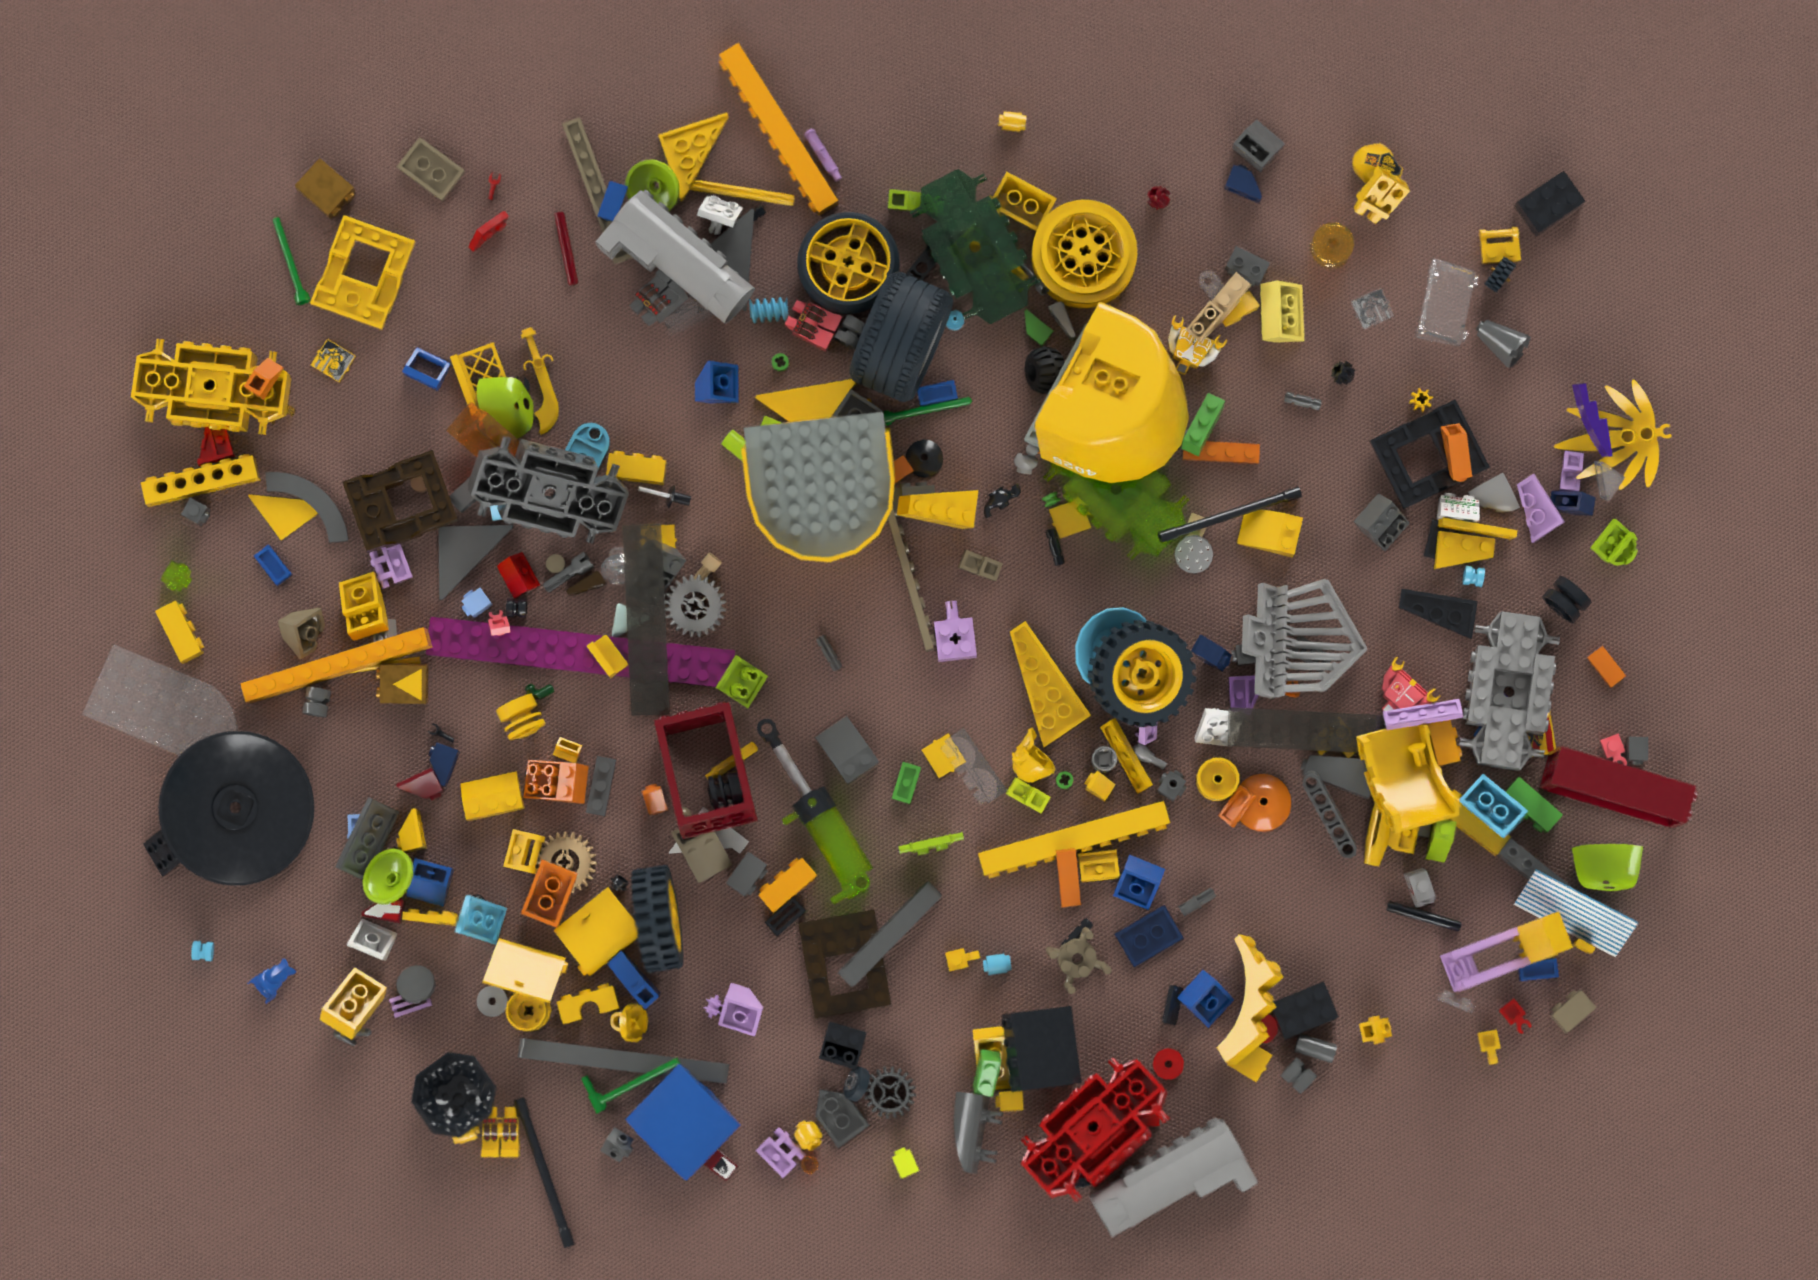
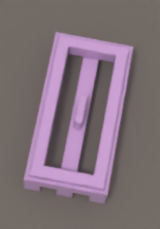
M401 996L389 999L395 1018L432 1006L431 999L429 998L425 1004L398 1012V1008L413 1003L406 1001L396 1005V1001L402 1000Z

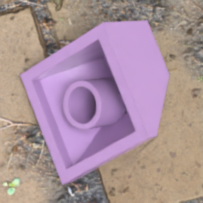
M731 983L725 997L718 1025L755 1036L763 1006L749 988Z

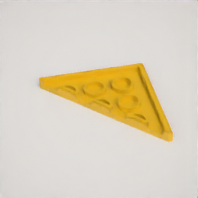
M727 112L658 135L668 166L673 170L678 179L680 201H683L727 122L729 118Z
M849 379L760 394L756 395L755 399L788 422L831 418L856 382Z

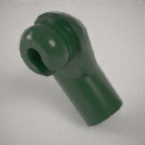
M528 684L525 687L526 695L532 694L534 699H543L555 692L551 684L541 689L535 688L533 684Z

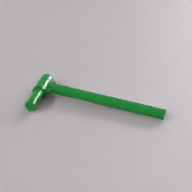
M675 1058L605 1095L595 1091L588 1075L582 1077L581 1080L588 1092V1098L596 1114L606 1110V1102L669 1071L681 1063L678 1058Z

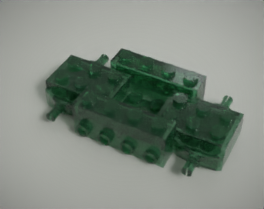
M957 169L921 188V205L910 211V214H913L911 216L914 219L922 213H926L937 221V223L921 230L923 233L922 237L926 245L930 246L932 250L931 255L934 261L938 262L941 268L939 269L940 273L947 280L952 296H955L957 299L973 291V307L962 313V316L967 315L964 317V320L966 321L973 316H979L987 323L993 324L1028 306L1029 288L1040 282L1039 279L1031 282L1038 278L1036 275L1028 280H1023L1012 272V270L1026 264L1025 259H1027V255L1023 248L1019 249L1016 243L1019 241L1014 231H1010L1008 227L1010 222L1006 214L1002 215L999 209L1002 206L998 198H993L992 195H989L977 201L978 184L988 180L987 177L981 179L986 176L985 173L972 178L961 169ZM973 241L980 243L981 247L978 252H973L970 249V244Z

